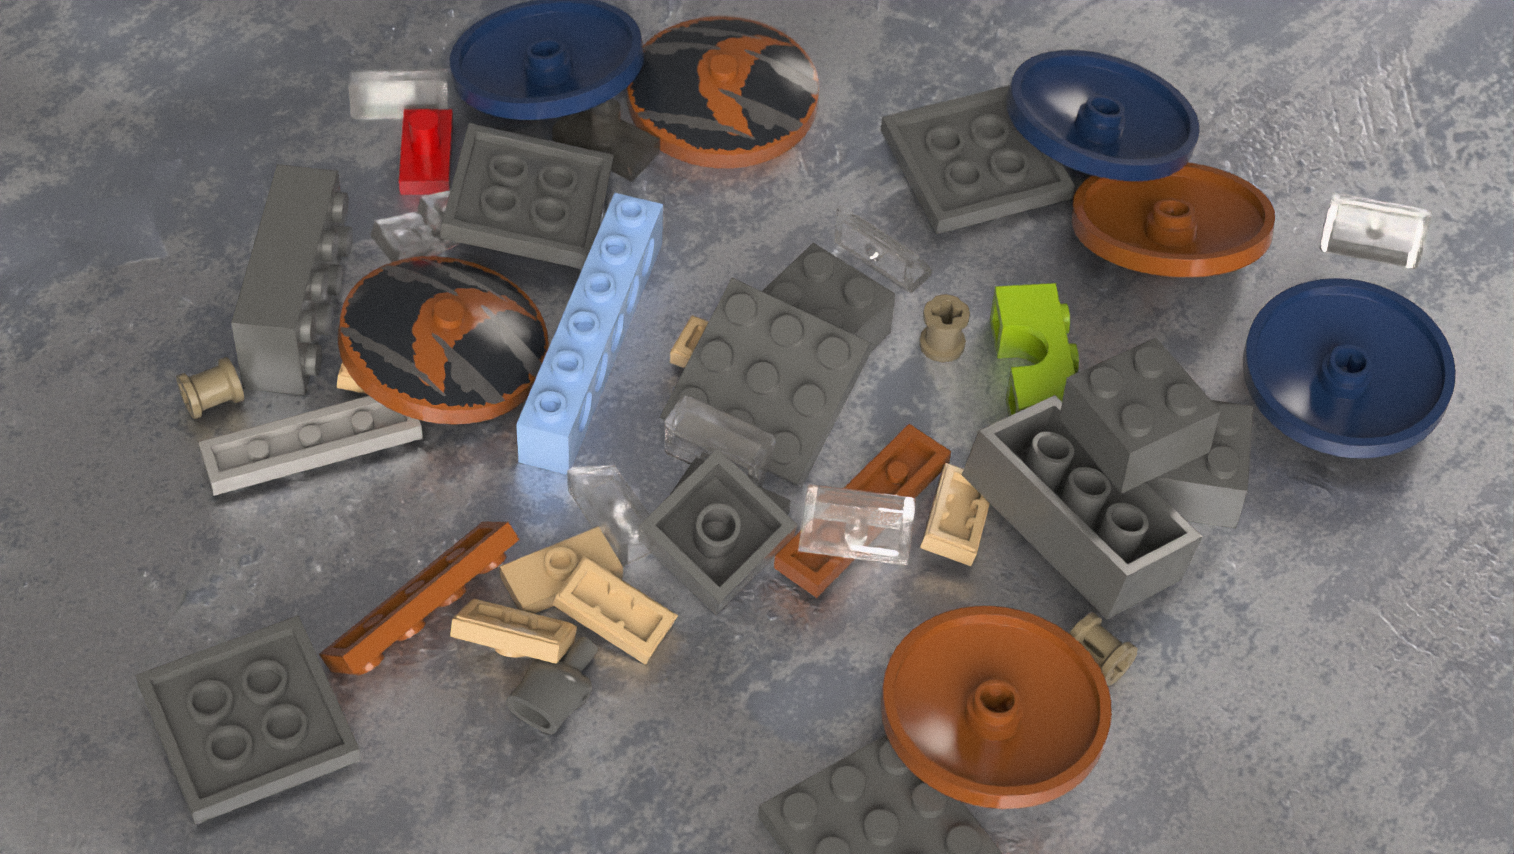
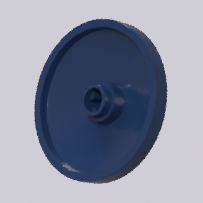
M531 0L498 10L473 24L454 44L449 61L454 88L462 100L471 107L486 114L502 118L538 120L582 112L613 98L629 86L637 77L643 65L644 50L638 24L628 13L614 5L598 0Z
M1057 50L1033 56L1017 68L1007 93L1006 107L1008 115L1019 133L1030 144L1063 165L1102 178L1121 181H1149L1172 175L1189 162L1200 135L1197 114L1179 90L1162 77L1140 65L1103 53L1084 50Z
M1329 278L1313 280L1295 285L1279 293L1267 302L1255 317L1243 352V374L1246 386L1261 413L1277 429L1294 441L1316 451L1345 458L1365 459L1389 456L1402 452L1421 442L1433 432L1442 420L1455 386L1456 369L1454 357L1446 337L1433 319L1404 296L1388 288L1354 279Z

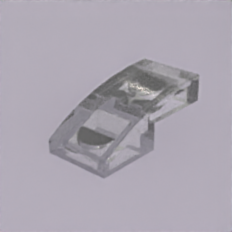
M450 191L421 196L417 212L374 221L370 236L391 262L413 257L435 256L460 244L459 242L439 238Z

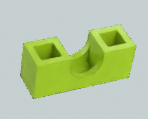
M1056 283L995 286L990 324L997 359L1021 358L1034 364L1031 366L1011 367L1005 398L1008 416L1054 395L1062 401L1067 377L1078 373L1079 354L1076 343L1068 342L1067 334L1070 331L1069 307L1067 303L1060 304Z

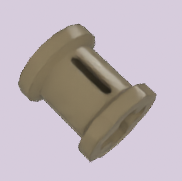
M948 294L937 295L925 304L923 318L927 326L921 332L919 345L923 354L929 359L942 363L952 362L958 359L964 352L966 339L962 329L968 325L970 311L968 305L956 296Z
M228 357L219 359L218 366L195 375L188 376L186 373L176 375L179 392L187 411L194 420L202 417V411L230 400L236 404L244 401V392L239 377Z
M1089 613L1073 627L1069 634L1080 642L1092 655L1100 667L1107 685L1111 686L1130 668L1136 658L1138 648L1131 642L1123 644L1101 626L1102 619L1095 613Z

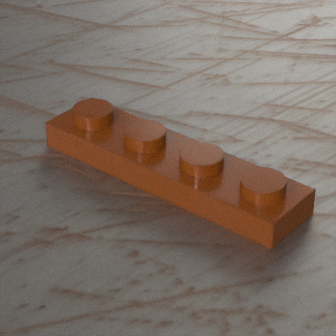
M908 424L775 555L774 569L817 598L941 473L944 464H950L951 451L911 424Z
M482 521L320 652L319 655L330 672L358 676L371 671L383 661L384 655L382 652L395 641L406 640L418 633L426 624L424 618L434 609L448 606L462 597L467 590L465 584L478 573H488L501 565L507 557L505 551L520 540L509 522Z

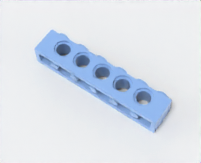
M614 193L516 424L518 463L570 475L663 243V204Z

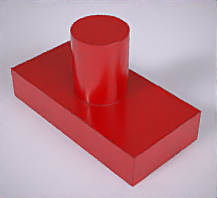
M453 109L403 110L399 170L400 195L450 194Z

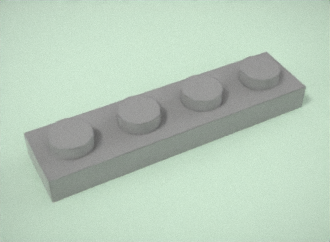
M366 396L199 441L198 445L209 483L215 496L419 440L423 436L422 426L418 419L399 414L380 404L372 397Z

